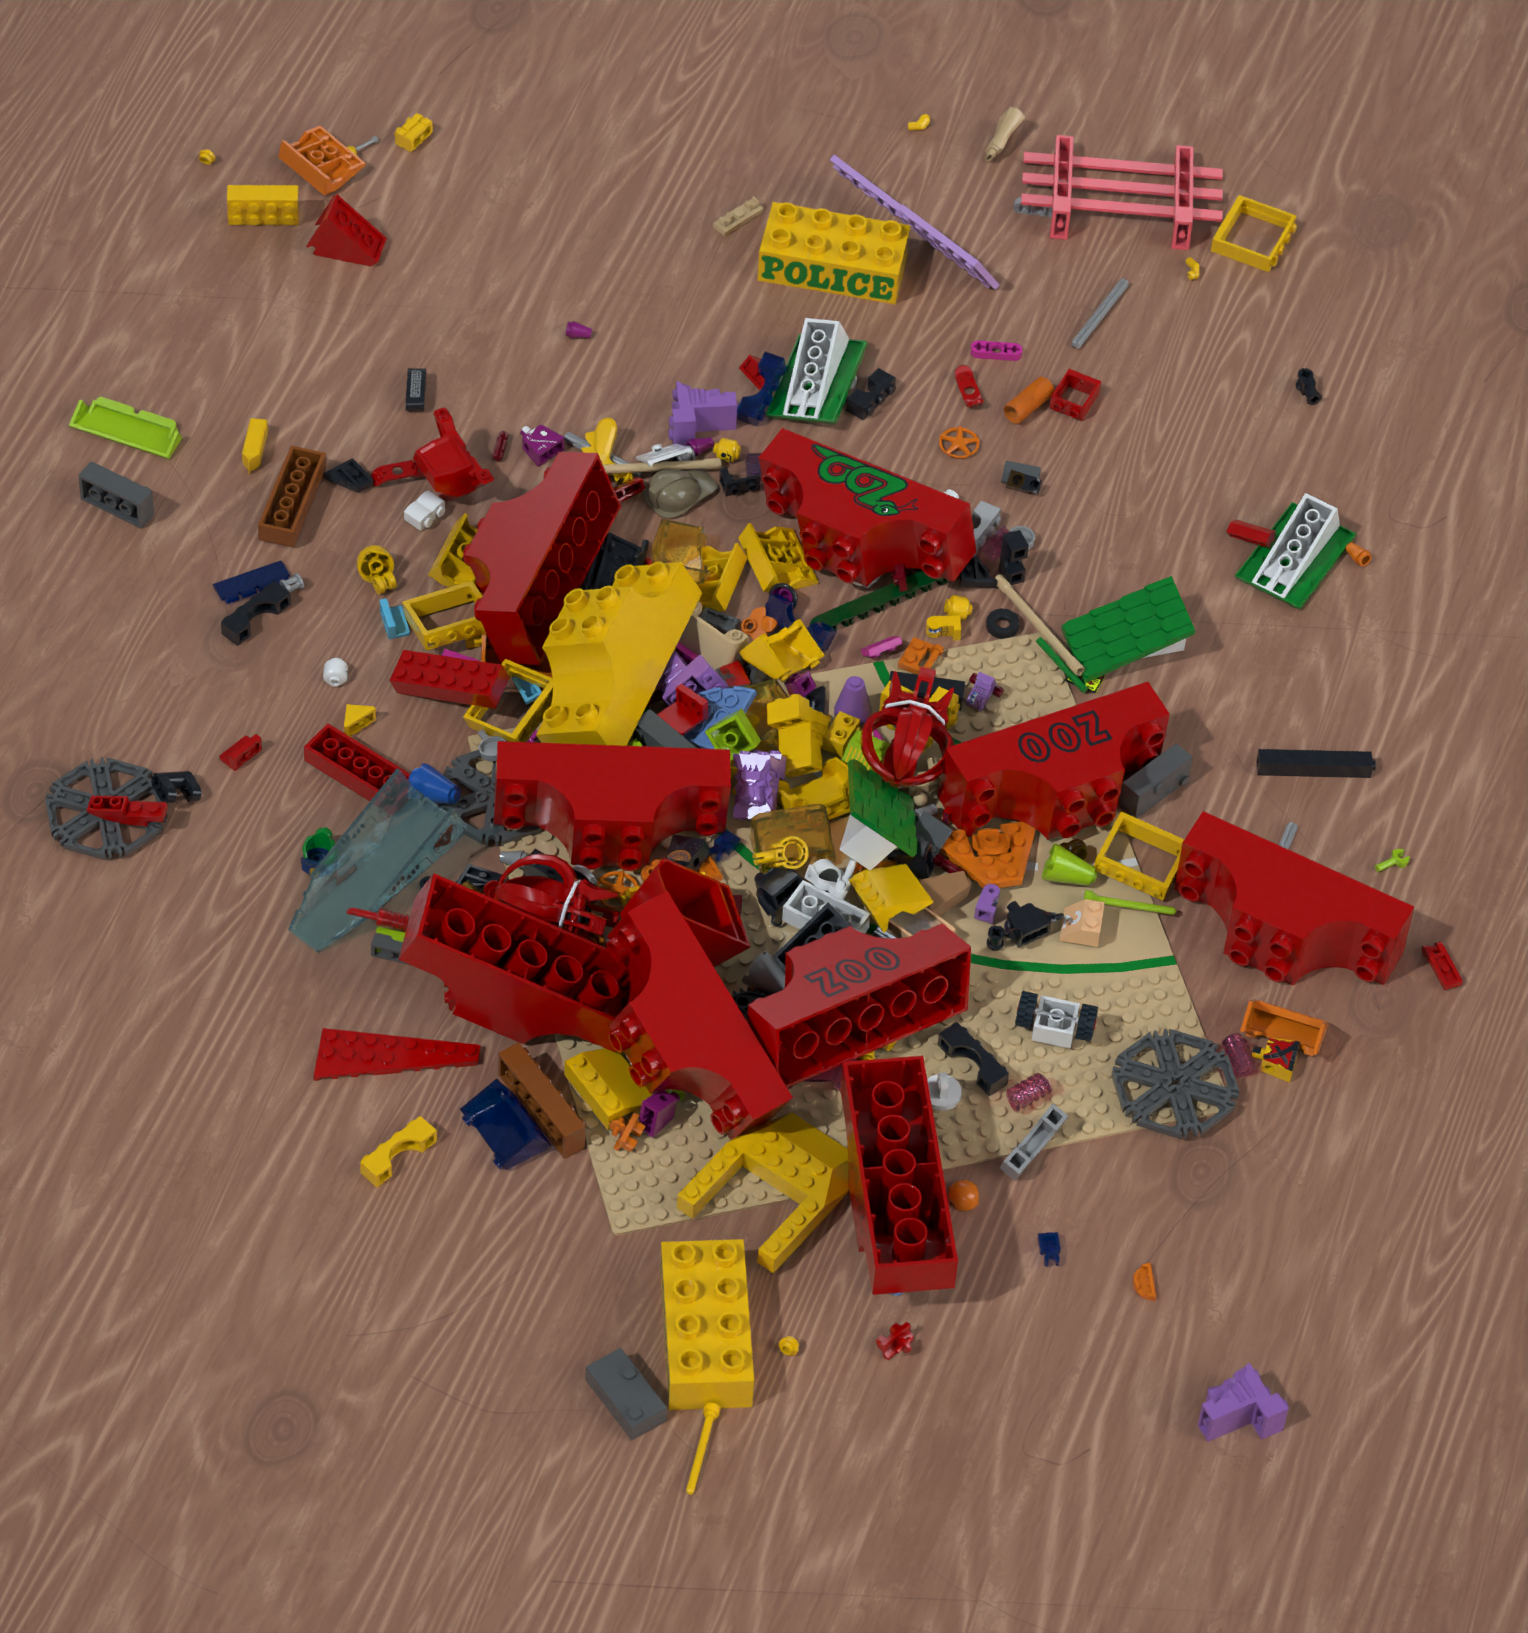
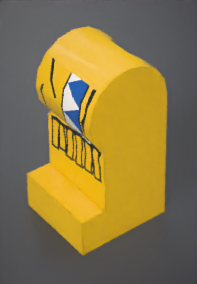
M960 615L929 617L926 622L927 636L931 638L952 636L953 640H960Z

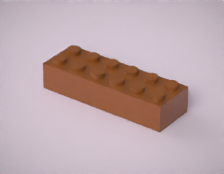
M290 446L258 524L259 540L290 547L295 546L327 468L326 453Z
M518 1042L499 1052L498 1076L561 1156L566 1159L583 1150L586 1139V1124L584 1120L575 1114V1110L570 1103L567 1104L562 1092L559 1089L556 1090L548 1075L545 1076L539 1063L532 1060L529 1051Z

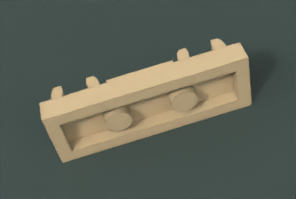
M753 196L749 201H745L743 205L726 213L724 217H720L719 220L713 223V228L725 237L762 214L764 208L758 204L759 200Z

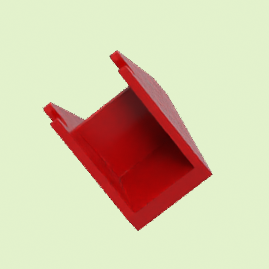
M338 194L334 195L316 221L315 225L318 228L306 247H315L316 249L313 251L315 256L373 266L378 263L387 238Z

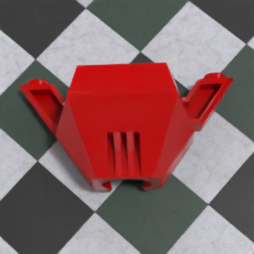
M443 407L435 410L433 414L440 438L416 450L413 459L434 491L445 501H453L494 481V477L488 469H482L476 458L471 457L470 452L466 451V444L456 431L453 418L447 408Z

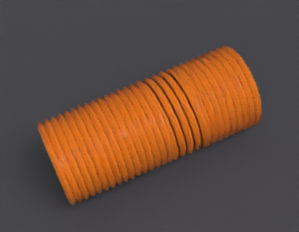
M1038 377L1004 406L1006 418L1012 423H1021L1052 396L1055 391L1053 384L1045 377Z

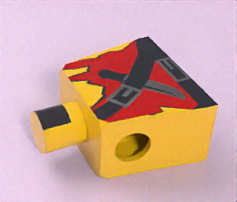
M1269 1038L1266 1048L1253 1047L1251 1057L1262 1060L1260 1069L1262 1072L1290 1082L1300 1042Z

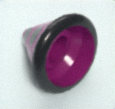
M786 583L773 585L769 591L771 605L782 613L793 611L798 602L796 589Z

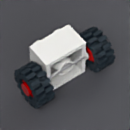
M1022 991L1017 1008L1015 1026L1031 1029L1034 1016H1036L1032 1041L1071 1048L1077 1025L1075 1038L1091 1042L1097 1021V1006L1082 1004L1080 1016L1078 1017L1080 1003L1041 995L1039 1006L1036 1008L1038 994Z

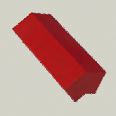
M639 477L614 487L616 495H619V502L627 500L643 492L645 489L643 480ZM636 487V489H634V490H632V491H630V492H628V493H625L626 491H628V490L633 489V488Z
M1234 520L1230 522L1226 533L1230 537L1270 548L1271 543L1275 541L1276 531L1240 520Z

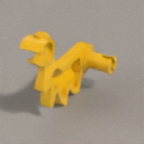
M605 417L598 422L595 431L586 432L585 437L590 447H582V452L598 453L603 465L615 464L610 460V456L617 437L618 427L616 422L612 418ZM632 472L607 474L614 476L617 484H619V480L622 478L625 479L623 483L633 479Z

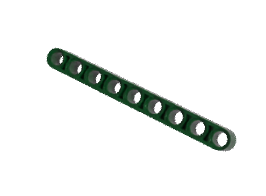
M922 570L906 577L908 591L900 592L898 585L895 586L894 583L815 616L810 622V627L821 639V633L825 629L828 633L832 634L834 630H838L837 626L841 622L844 627H848L849 622L853 625L852 623L854 622L852 620L855 616H858L860 620H864L865 616L869 618L868 616L870 615L868 613L871 609H874L876 613H880L881 609L884 611V606L887 602H890L892 606H896L897 603L900 604V599L903 595L907 599H912V595L915 597L916 591L919 588L923 592H928V589L931 591V586L934 582L943 586L944 582L948 581L942 577L933 579Z

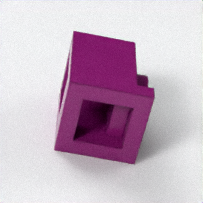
M809 671L803 674L799 672L794 673L784 683L789 695L800 694L802 697H805L817 687Z

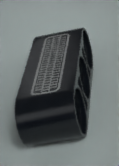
M408 368L406 411H424L426 368Z

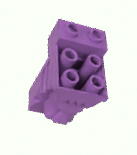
M676 382V389L672 390L673 400H675L672 402V416H669V427L672 428L668 429L669 440L672 439L673 444L677 443L686 446V442L695 438V432L736 430L737 400L735 392H724L721 394L719 389L706 391L704 388L700 390Z
M675 650L656 686L662 693V698L669 706L676 702V687L681 683L692 689L696 694L717 687L722 689L729 687L720 674L701 654L691 663L687 664Z
M751 750V752L740 751V754H733L734 764L738 770L735 775L738 783L735 786L737 794L733 808V818L738 821L775 822L779 780H785L787 757L782 755L780 751H769L768 753L761 750Z
M1250 1363L1234 1373L1233 1378L1225 1380L1222 1385L1208 1388L1206 1402L1201 1406L1197 1425L1207 1441H1211L1248 1424L1253 1425L1261 1440L1283 1431L1289 1410L1288 1404L1278 1393L1271 1395L1269 1388L1266 1385L1264 1386L1260 1380L1258 1371L1253 1369Z

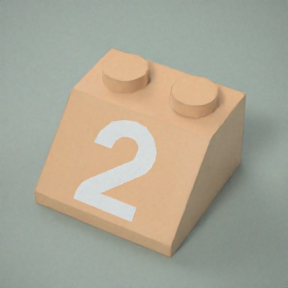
M1085 899L1065 907L1059 941L1098 947L1105 902Z

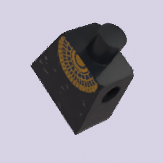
M673 834L666 859L697 872L711 851L705 839Z

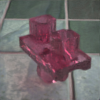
M1001 526L980 549L992 562H995L1001 555L1003 534L1010 532L1005 526Z

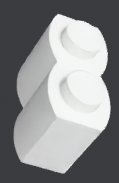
M429 490L425 491L405 509L404 520L420 531L429 528L433 520L443 516L445 513V501Z

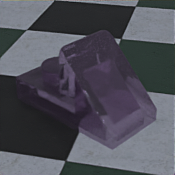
M762 452L745 453L746 477L755 475L762 477L758 458Z

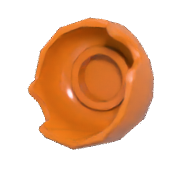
M962 1179L955 1181L949 1187L948 1198L954 1204L955 1209L968 1211L978 1205L979 1191L973 1182Z

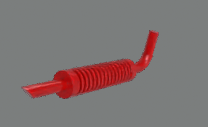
M354 907L346 912L350 915L376 920L375 925L377 926L383 925V927L387 926V928L391 927V929L395 928V930L399 928V931L402 929L403 932L407 929L410 918L407 914L404 916L403 913L401 915V913L397 914V912L393 913V911L389 913V910L385 912V909L380 908L378 913Z

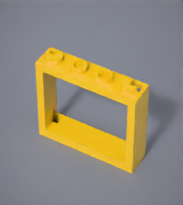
M1238 195L1212 239L1211 252L1269 272L1272 266H1276L1278 255L1281 256L1284 251V245L1289 243L1291 233L1296 231V215ZM1241 213L1285 228L1269 257L1225 241Z
M473 581L402 601L405 618L426 651L483 634V630H485L481 621H478L475 617L429 631L426 630L419 619L420 616L470 601L476 603L483 596Z
M505 659L501 665H503L509 675V680L512 676L544 688V690L512 734L480 721L489 709L488 707L471 705L463 718L469 728L477 731L485 730L488 736H499L507 742H527L543 721L544 712L551 706L553 678Z
M1121 811L1094 863L1095 871L1163 901L1177 874L1184 839ZM1118 830L1177 856L1165 882H1161L1105 857Z

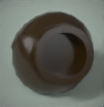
M1080 839L1060 844V846L1082 860L1087 857V846Z

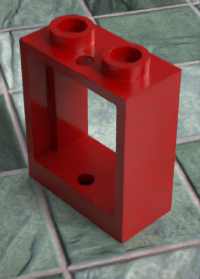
M1068 369L1051 396L1050 409L1083 421L1100 394L1101 381ZM1068 387L1089 395L1083 406L1062 399Z

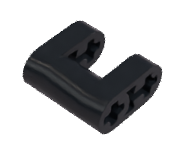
M190 771L161 772L152 775V787L161 802L174 803L177 798L176 789H180L188 802L201 799V788Z

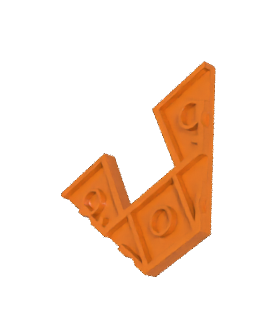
M1024 822L1001 824V833L1004 834L1005 831L1010 835L1009 852L983 857L974 856L964 830H955L951 833L940 852L948 856L949 860L958 865L959 868L962 867L968 872V876L972 880L977 881L982 888L987 884H995L999 888L1022 885L1036 829Z

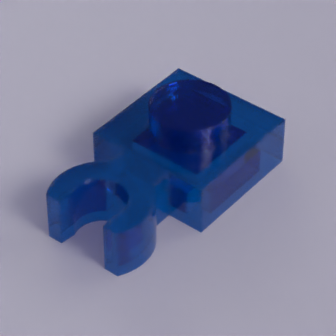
M725 829L714 841V846L710 848V856L718 854L716 861L720 862L724 853L730 855L741 844V839Z
M1058 1232L1038 1233L1040 1255H1045V1267H1048L1050 1259L1055 1261L1056 1266H1059L1060 1257L1058 1254H1060L1061 1248Z

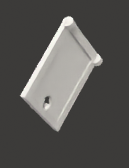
M677 443L662 448L661 444L652 446L653 451L636 456V460L647 463L649 467H652L655 462L686 452L688 455L692 454V450Z

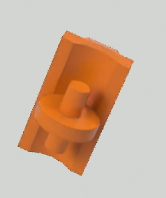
M633 1113L626 1124H624V1118L611 1121L609 1126L613 1131L612 1135L616 1137L620 1134L613 1149L619 1151L622 1147L630 1152L634 1149L637 1140L629 1136V1134L632 1133L639 1137L645 1128V1125L637 1120L638 1114Z

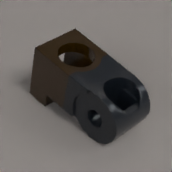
M1011 470L1006 488L1039 495L1042 480Z

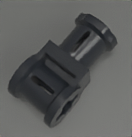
M1300 369L1295 387L1301 392L1302 396H1306L1308 404L1315 405L1321 401L1322 395L1315 388L1314 374L1310 369Z

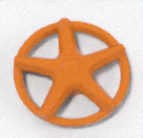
M962 426L953 427L940 434L939 446L950 457L967 458L977 452L979 437L973 431ZM957 431L956 437L946 435L950 432ZM963 432L970 434L973 438H963ZM943 439L952 443L947 450L942 446ZM976 442L974 451L970 452L966 444ZM954 450L963 451L966 455L957 456L951 454V452Z
M612 871L601 876L596 886L599 887L602 884L608 889L621 892V895L613 898L618 899L622 905L620 896L625 895L626 891L632 888L623 885L624 877L629 879L634 887H637L638 884L632 876L624 871ZM618 875L615 883L604 880L609 876ZM611 898L600 899L602 904L611 909H623V906L617 907L607 904L606 901Z

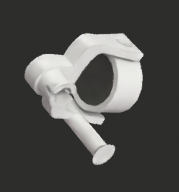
M849 857L850 861L844 873L843 869H838L831 860L821 859L813 865L809 864L804 878L813 883L815 887L828 891L833 897L845 899L846 894L851 888L849 879L853 874L857 861Z

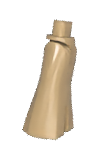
M1010 107L1000 116L994 136L985 150V161L990 162L1004 149L1010 135L1025 119V116L1019 109Z

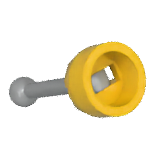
M374 136L372 140L356 148L353 146H347V148L357 155L358 150L371 143H377L379 139L377 136Z

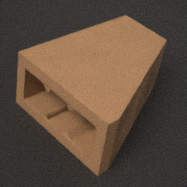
M964 871L919 880L934 902L927 906V908L939 917L967 899L969 889L972 887L970 878H966Z

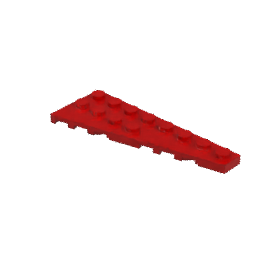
M322 1028L313 1077L314 1081H319V1078L332 1077V1079H338L339 1076L351 1075V1078L361 1074H373V1076L402 1073V1070L414 1069V1072L423 1068H434V1070H437L444 1066H455V1068L478 1066L481 1045Z

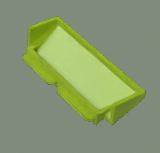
M98 397L97 400H93L91 406H87L83 400H79L69 423L71 428L165 459H170L183 438L177 431L174 420L144 410L136 414L132 406L104 397Z

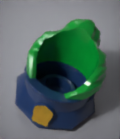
M328 827L317 829L315 834L307 837L302 847L303 856L300 858L302 870L312 877H317V873L318 877L325 874L328 875V870L330 873L337 867L336 854H334L336 853V843L332 839L333 834Z

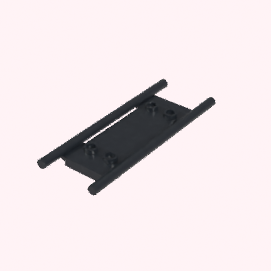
M609 532L585 577L582 590H590L600 551L602 553L593 589L612 586L615 581L614 575L622 566L628 564L643 566L649 547V540L644 539L641 547Z

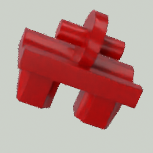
M905 1322L903 1325L895 1323L891 1326L888 1337L880 1335L876 1339L877 1347L882 1351L884 1359L890 1360L901 1351L906 1354L911 1351L910 1343L913 1342L914 1336L910 1331L911 1325L908 1322Z

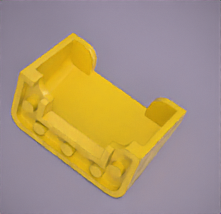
M801 619L794 621L790 627H785L780 632L769 637L765 633L758 636L739 652L743 660L774 680H780L781 682L808 667L811 669L815 668L821 663L819 660L825 656Z
M835 757L827 760L822 765V777L790 789L789 784L785 780H779L777 803L782 805V810L796 829L805 830L850 812L848 765L839 758Z

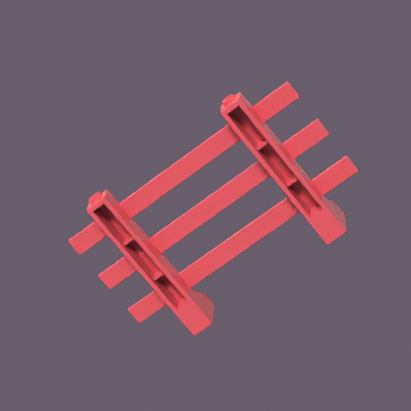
M1056 135L1055 154L1024 152L1023 163L1054 165V175L1023 173L1022 184L1053 186V196L1023 193L1021 196V205L1052 207L1050 238L1067 240L1071 209L1174 218L1171 249L1189 250L1193 219L1222 222L1223 211L1193 208V198L1222 201L1223 190L1193 187V177L1218 180L1223 178V169L1193 166V147L1176 145L1174 165L1073 156L1074 136ZM1072 167L1174 176V185L1072 177ZM1079 188L1174 197V206L1071 198V189Z

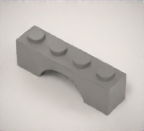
M983 501L974 509L972 517L973 526L976 528L974 529L977 552L979 547H983L986 538L992 535L995 526H999L1002 519L1000 517V508Z
M1052 1104L1023 1141L1003 1161L1000 1169L1016 1181L1062 1127L1068 1115Z

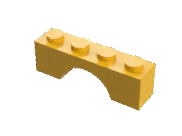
M421 1116L411 1120L400 1132H395L388 1141L381 1143L375 1151L362 1158L360 1161L361 1174L376 1188L392 1177L391 1160L395 1155L407 1150L423 1153L437 1142V1130Z

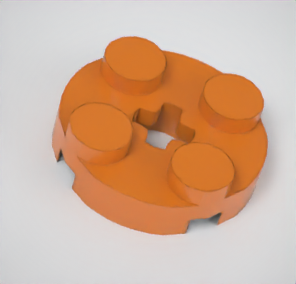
M995 828L981 829L977 835L973 834L972 847L982 857L1008 853L1010 835L1005 831L1004 834L999 833V829Z

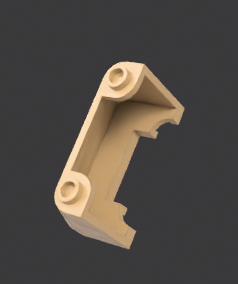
M698 601L678 642L698 656L701 654L714 669L738 660L742 668H744L746 661L743 660L739 652L748 645V636L736 629L728 631L725 635L698 617L702 612V605Z

